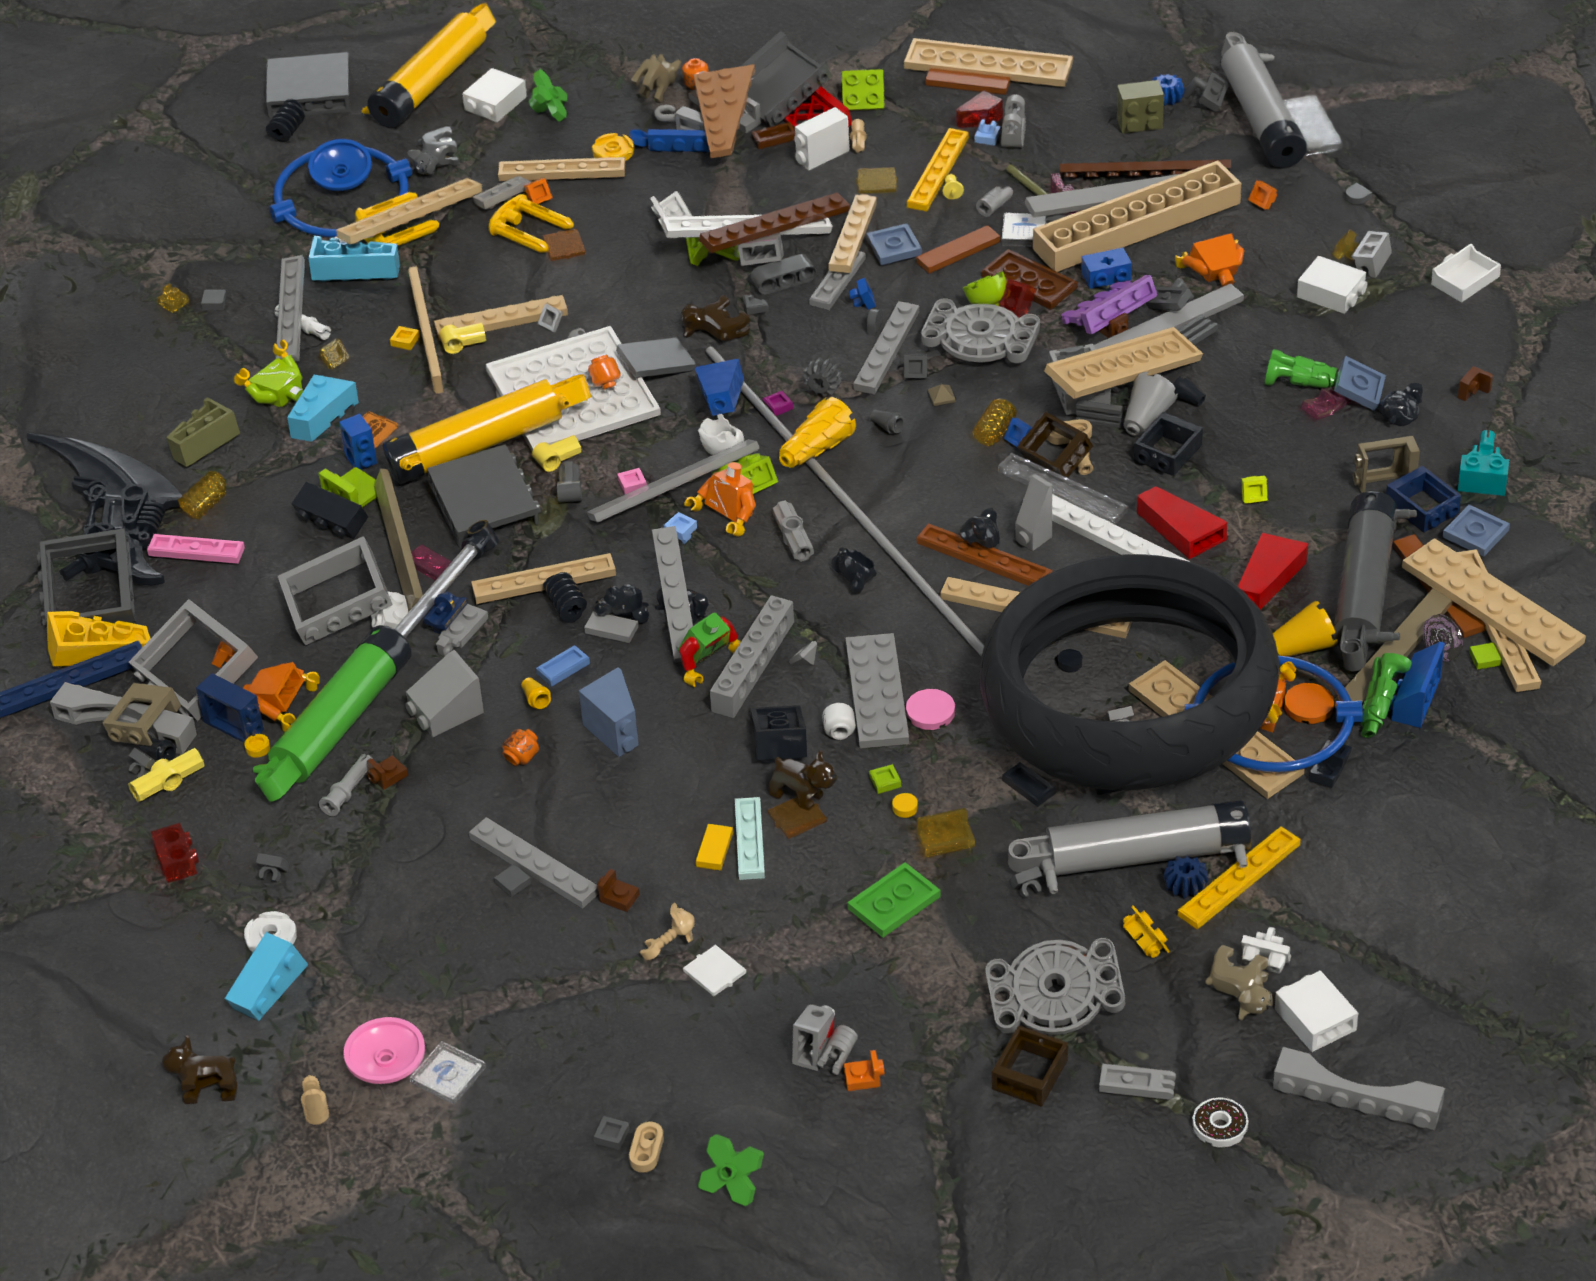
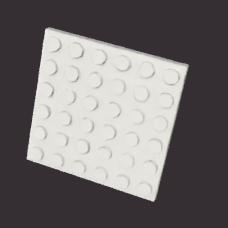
M611 326L486 364V370L501 396L543 379H547L549 384L552 385L572 376L584 374L592 395L591 398L561 410L562 419L522 434L531 451L542 442L551 445L572 435H575L579 441L661 415L660 407L642 377L635 378L617 353V345L621 344ZM608 355V357L616 360L621 376L615 381L616 386L603 390L602 386L596 387L593 385L588 367L592 364V359Z

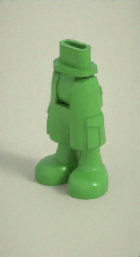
M1273 349L1266 373L1265 385L1272 386L1278 377L1284 376L1291 377L1290 383L1293 385L1328 388L1330 385V389H1333L1339 372H1337L1338 368L1330 367L1323 362H1315L1302 356L1294 358L1280 350Z
M1384 653L1382 657L1374 659L1372 681H1369L1367 697L1362 706L1363 717L1361 726L1363 729L1361 736L1365 738L1373 737L1376 735L1377 730L1382 728V720L1388 714L1397 688V684L1392 678H1395L1398 673L1408 672L1411 668L1412 662L1407 657L1395 653Z

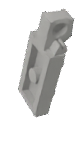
M467 604L450 626L441 632L436 643L437 653L446 656L454 647L462 648L487 621L488 612Z

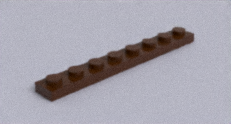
M1231 159L1060 164L1059 175H1064V178H1077V175L1085 174L1086 178H1096L1098 174H1107V177H1119L1121 173H1128V177L1141 176V173H1149V176H1162V172L1180 175L1183 172L1191 171L1215 161H1219L1230 171Z
M837 192L700 233L699 241L713 253L848 212L850 204Z

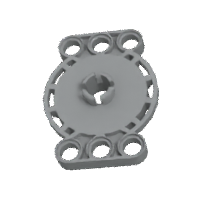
M943 298L935 302L922 329L921 341L927 347H935L941 344L949 354L966 361L988 362L1007 356L1009 361L1021 363L1027 359L1040 331V319L1034 314H1026L1018 318L1013 312L993 304H970L956 308L952 300ZM941 308H949V310H940V309H941ZM941 321V322H943V323H941V324H934L933 322ZM1027 323H1033V324H1035V325H1033V326H1027V325H1025V324H1027ZM928 335H935L936 337H934V338H928V337H926V336H928ZM1020 337H1027V338H1029V339L1021 340V339H1019V338H1020ZM1013 351H1021L1022 353L1015 354V353H1012V352H1013Z
M1107 938L1096 939L1089 950L1070 941H1044L1024 950L1013 961L1011 966L1002 959L991 960L986 966V977L996 1026L999 1031L1005 1034L1015 1032L1020 1023L1038 1033L1049 1035L1066 1034L1088 1024L1099 1013L1101 1007L1108 1012L1116 1013L1125 1006V993L1113 942ZM1101 946H1106L1111 950L1105 957H1100L1095 953ZM996 967H1002L1005 969V974L1002 977L995 978L991 975V971ZM1105 970H1112L1116 974L1109 981L1103 980L1100 975ZM1057 979L1058 985L1064 988L1059 992L1048 991L1052 986L1051 980ZM999 991L1010 993V997L1006 1001H998L995 996ZM1114 993L1121 997L1117 1004H1108L1105 1000L1109 994ZM1088 1011H1090L1087 1017H1085L1079 1022L1077 1021L1078 1019L1083 1017ZM1010 1014L1015 1017V1020L1011 1025H1003L1000 1023L1001 1017ZM1034 1022H1037V1023H1040V1024H1042V1025H1048L1049 1028L1040 1027V1026L1035 1025V1024H1033V1023H1034ZM1072 1023V1025L1067 1027L1055 1028V1026H1063Z

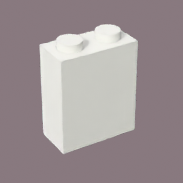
M493 68L462 93L464 109L466 111L495 122L501 120L527 97L525 80Z
M835 107L795 126L794 140L796 143L795 157L797 162L811 170L848 152V117Z
M1318 256L1298 279L1297 297L1345 314L1350 307L1355 305L1357 298L1365 293L1367 289V282H1365L1366 272Z
M1321 970L1312 975H1306L1300 981L1284 986L1276 992L1275 1010L1311 1052L1357 1030L1358 1012Z

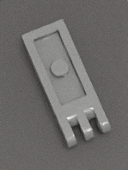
M516 176L473 196L474 203L484 209L494 208L497 203L511 200L514 195L525 191L524 185L531 183V181Z
M1102 1064L1099 1092L1172 1099L1176 1074L1165 1070Z

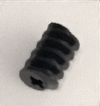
M287 99L266 126L267 133L278 141L287 142L305 119V113L302 110L301 104L295 99Z
M560 572L548 577L543 583V587L560 617L568 623L577 621L586 609L587 601L572 576L567 572Z

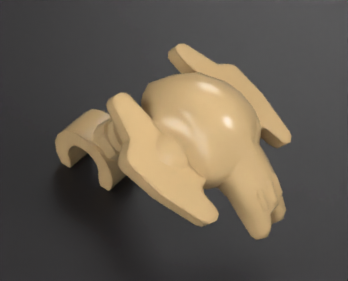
M673 903L670 910L673 918L672 929H669L668 932H665L664 935H661L656 940H646L645 944L648 949L640 951L645 960L655 958L660 953L661 948L665 944L667 945L669 941L671 942L673 938L675 939L677 935H685L687 941L691 942L693 940L692 928L695 925L694 916L682 908H677L676 903Z

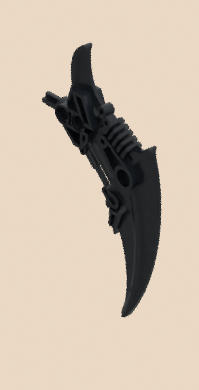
M32 432L27 433V440L29 442L43 445L60 454L80 475L74 476L72 486L74 490L84 494L85 500L90 504L89 516L87 517L86 525L83 526L84 535L125 528L130 546L132 581L142 585H160L165 583L164 574L162 575L155 571L145 561L143 549L149 547L150 538L157 534L166 509L185 506V497L157 471L116 450L73 438ZM103 505L102 523H95V510ZM117 548L77 554L75 561L61 569L59 573L65 581H68L81 571L96 573L103 568L118 572Z

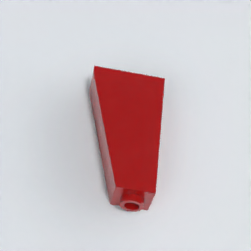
M1155 486L1137 496V514L1188 559L1227 540V522L1171 493Z
M1262 533L1238 587L1261 610L1306 564L1308 543Z

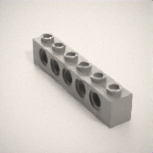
M772 595L769 597L710 690L712 712L731 718L736 716L794 623L793 601Z

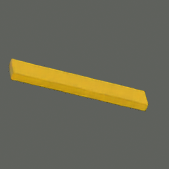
M948 129L907 201V208L928 211L946 176L966 144L969 132Z
M1280 826L1246 854L1247 866L1245 868H1241L1239 862H1236L1205 887L1204 890L1178 910V917L1198 930L1299 847L1301 839Z

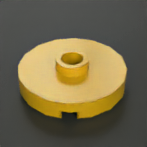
M618 133L602 135L592 145L594 158L625 157L626 161L634 152L632 139L626 135H623V137L618 136Z

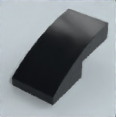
M1327 740V742L1325 743V745L1322 747L1321 750H1323L1325 747H1327L1332 741H1331V740ZM1343 744L1329 758L1314 765L1309 773L1308 780L1332 788L1348 760L1352 747Z

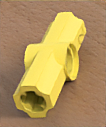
M195 748L171 761L160 759L153 764L150 772L128 783L129 790L137 802L162 789L166 791L175 790L181 784L182 778L204 767L203 759Z

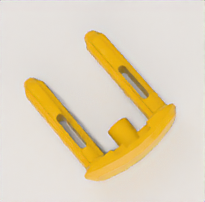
M409 192L364 210L357 208L355 222L418 198L416 193ZM429 220L385 238L382 234L386 231H383L374 237L365 238L367 243L372 241L392 243L399 246L435 232L439 228V222Z
M524 194L517 195L503 204L494 213L489 222V231L492 236L499 234L540 253L549 250V246L545 241L505 223L509 222L518 225L522 218L521 212L524 211L565 230L574 227V223L570 218L529 201Z

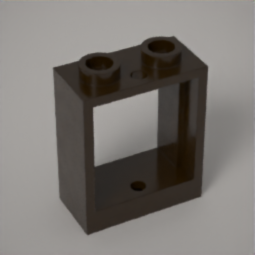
M1045 412L1035 422L1029 433L1022 438L1017 447L1024 459L1066 481L1092 449L1093 444L1086 433ZM1052 431L1071 440L1054 462L1035 453Z
M1018 1026L992 1070V1090L1042 1107L1068 1061V1043L1059 1038L1038 1033L1033 1029ZM1021 1050L1053 1060L1043 1081L1011 1070Z

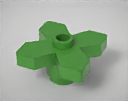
M539 69L534 73L533 80L537 87L533 89L529 104L536 113L545 112L549 109L551 115L560 122L566 118V110L563 104L567 102V94L559 86H553L548 75Z
M718 1134L710 1137L707 1153L716 1166L701 1173L699 1188L714 1193L726 1185L732 1201L745 1206L749 1205L753 1201L756 1188L748 1176L751 1172L761 1168L764 1152L752 1147H748L741 1152H735L730 1139Z

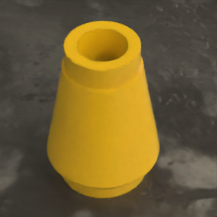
M533 678L524 679L521 687L529 705L537 709L547 707L551 701L549 689Z

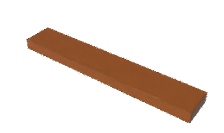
M929 523L917 536V544L1027 586L1052 573L1051 569L995 548L984 547L978 542L969 544L960 535Z
M1415 534L1393 541V548L1402 560L1423 547V544ZM1417 578L1428 593L1433 589L1431 586ZM1455 602L1445 613L1463 638L1485 631L1486 625L1480 618Z

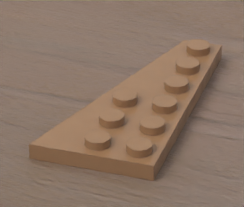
M754 64L693 74L711 158L732 155L737 129L740 127V118L743 116L748 98V90L751 88L752 76L755 73Z

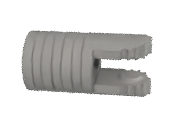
M995 187L976 203L978 212L985 217L991 216L1013 195L1012 188L1004 187L1001 189V187Z
M845 1025L837 1026L816 1063L817 1066L822 1068L830 1057L836 1060L832 1073L838 1075L857 1041L858 1036L856 1032Z

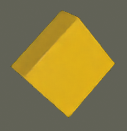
M399 326L390 338L391 346L411 350L420 338L419 330Z

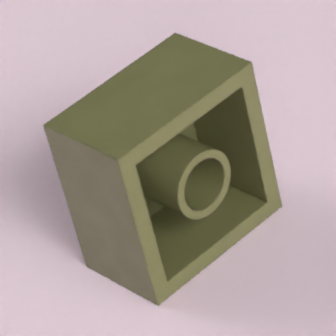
M1159 80L1117 85V121L1122 134L1163 129L1164 93Z

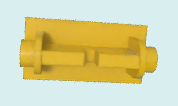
M1133 905L1132 908L1135 914L1132 916L1128 915L1123 919L1125 930L1129 932L1134 940L1144 935L1136 942L1147 956L1157 957L1162 948L1169 953V949L1164 944L1168 939L1159 928L1153 930L1150 925L1154 922L1145 911L1139 913Z

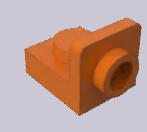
M876 1050L870 1051L871 1060L844 1063L848 1091L880 1087V1076L884 1075V1065L882 1059H877Z

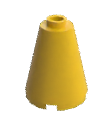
M1318 601L1310 603L1272 633L1276 641L1278 655L1289 657L1334 647L1338 644L1337 639L1334 641L1331 635L1335 634V630L1324 608L1320 610L1317 608V605L1320 604Z

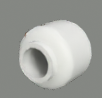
M834 703L827 706L823 711V728L829 737L842 740L854 732L856 726L853 709L849 705Z

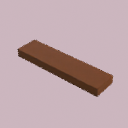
M930 68L926 77V85L1006 95L1010 85V77Z
M987 225L917 256V264L930 274L999 243L1000 235Z

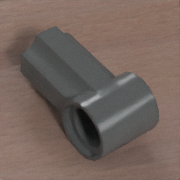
M566 461L562 466H559V482H557L558 503L582 501L579 465L574 464L573 461Z

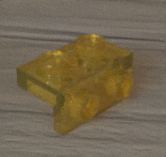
M966 808L917 818V836L925 857L975 847V838L968 823Z

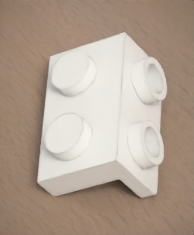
M677 191L660 203L654 196L650 198L654 204L651 208L659 218L660 224L663 217L692 216Z
M388 591L393 605L371 615L372 627L385 625L395 629L408 614L405 595Z

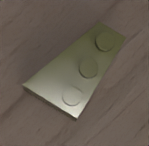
M207 397L203 401L204 406L199 410L195 409L191 413L192 417L187 422L182 421L166 437L173 460L187 467L239 435L240 431L234 411Z

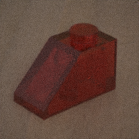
M986 91L981 92L956 109L957 127H979L982 119L985 120L987 125H991L992 121L1000 120L1003 117V100Z
M1008 278L999 306L1013 312L1020 318L1030 310L1036 288Z

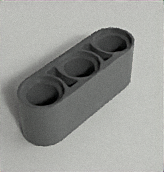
M799 254L782 259L781 261L759 266L752 271L750 277L759 292L765 295L810 282L816 277L817 270L808 256Z

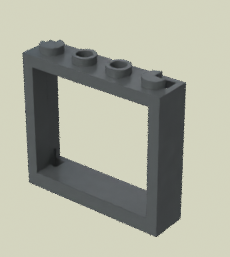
M125 528L40 541V552H38L37 560L38 564L42 567V571H38L40 585H43V591L39 593L41 605L44 606L45 612H41L43 626H47V612H56L52 558L116 548L121 607L79 613V616L90 619L98 616L102 617L101 621L115 623L116 621H136L130 546Z

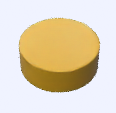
M263 734L251 735L245 740V750L250 757H263L270 751L269 739Z
M909 793L898 794L892 801L893 812L902 818L915 815L918 810L917 798Z

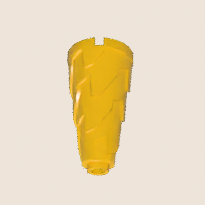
M830 397L827 400L824 398L807 416V419L795 430L796 433L782 445L779 452L781 464L785 467L793 468L848 439L856 429L855 418L851 421L849 415L852 414V411L848 406L834 397Z

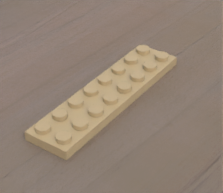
M913 38L904 61V68L915 71H929L930 68L1004 76L1010 77V81L1065 87L1073 64V56Z
M1171 327L1049 363L1044 371L1069 396L1075 399L1134 381L1138 374L1142 372H1148L1147 375L1151 376L1155 373H1161L1200 361L1203 353L1176 328Z
M1435 538L1403 560V569L1551 666L1556 665L1585 643L1586 636Z
M1166 660L1129 683V691L1162 717L1184 711L1185 704H1194L1196 694L1200 689V686ZM1208 693V695L1206 696L1205 701L1209 700V699L1212 698L1213 696H1211V695ZM1258 731L1236 753L1249 759L1265 762H1287L1294 760ZM1229 761L1222 763L1267 799L1304 774V769L1289 772H1263L1247 769Z

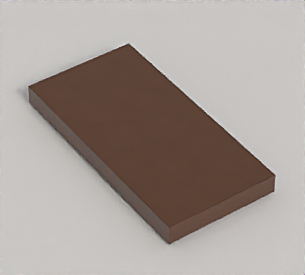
M1009 249L981 271V277L983 278L995 276L996 273L1003 271L1007 280L1008 290L1050 310L1078 288L1077 281Z

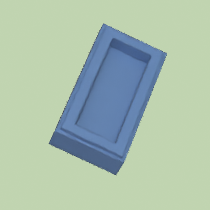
M574 645L537 667V675L552 687L589 665L590 659Z

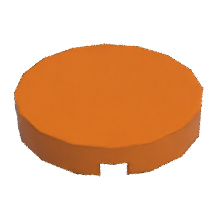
M1302 683L1293 686L1287 691L1284 699V708L1288 716L1301 723L1302 720L1309 721L1308 724L1323 722L1331 716L1334 708V697L1331 692L1315 683Z

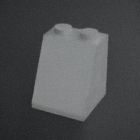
M455 650L449 652L406 691L408 702L405 703L408 713L411 716L414 715L421 729L427 730L432 737L484 713L479 678Z

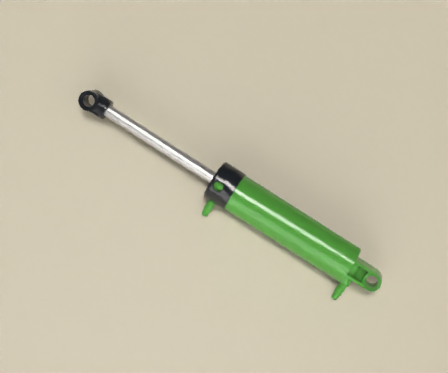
M480 520L469 527L467 533L470 537L462 542L461 552L395 629L385 625H378L372 628L359 643L352 655L268 752L270 761L267 764L253 767L254 773H258L255 782L268 801L272 802L281 798L295 782L301 783L306 781L389 681L409 661L411 647L405 638L435 604L434 601L437 595L443 594L472 559H479L484 552L491 550L498 544L499 539L487 520Z

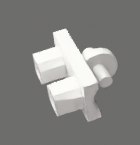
M1269 927L1267 933L1257 932L1256 938L1243 935L1241 943L1244 965H1248L1256 955L1268 958L1267 970L1271 972L1281 973L1285 963L1289 964L1291 959L1290 947L1282 945L1283 938L1275 936V928Z

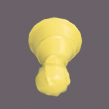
M947 175L945 178L946 184L943 187L944 196L948 199L960 198L964 191L962 184L956 180L955 175Z

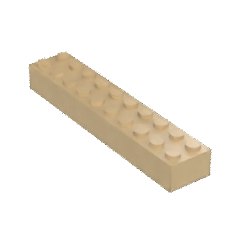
M1215 161L1033 228V250L1052 270L1058 272L1080 264L1084 255L1122 248L1240 204L1241 182L1219 161Z

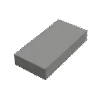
M593 611L584 629L586 634L630 643L638 629V621L608 614L601 616Z

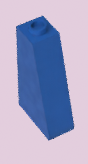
M739 358L695 367L701 391L712 416L735 411L744 381Z

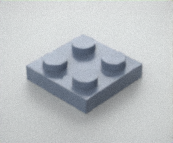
M907 223L867 233V241L881 265L922 255V248Z
M1345 356L1341 361L1334 391L1375 411L1380 402L1386 375Z
M1468 505L1444 529L1443 538L1469 550L1477 549L1479 555L1484 557L1509 531L1510 523Z

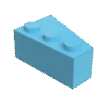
M313 375L287 417L291 438L312 442L331 426L330 422L336 417L341 418L345 414L344 410L350 405L355 406L359 403L356 383Z
M266 932L231 987L225 1000L234 1010L259 1021L308 964L292 943Z

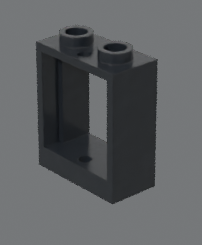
M1162 412L1134 443V460L1175 476L1202 446L1203 428ZM1162 436L1183 444L1174 456L1153 448Z

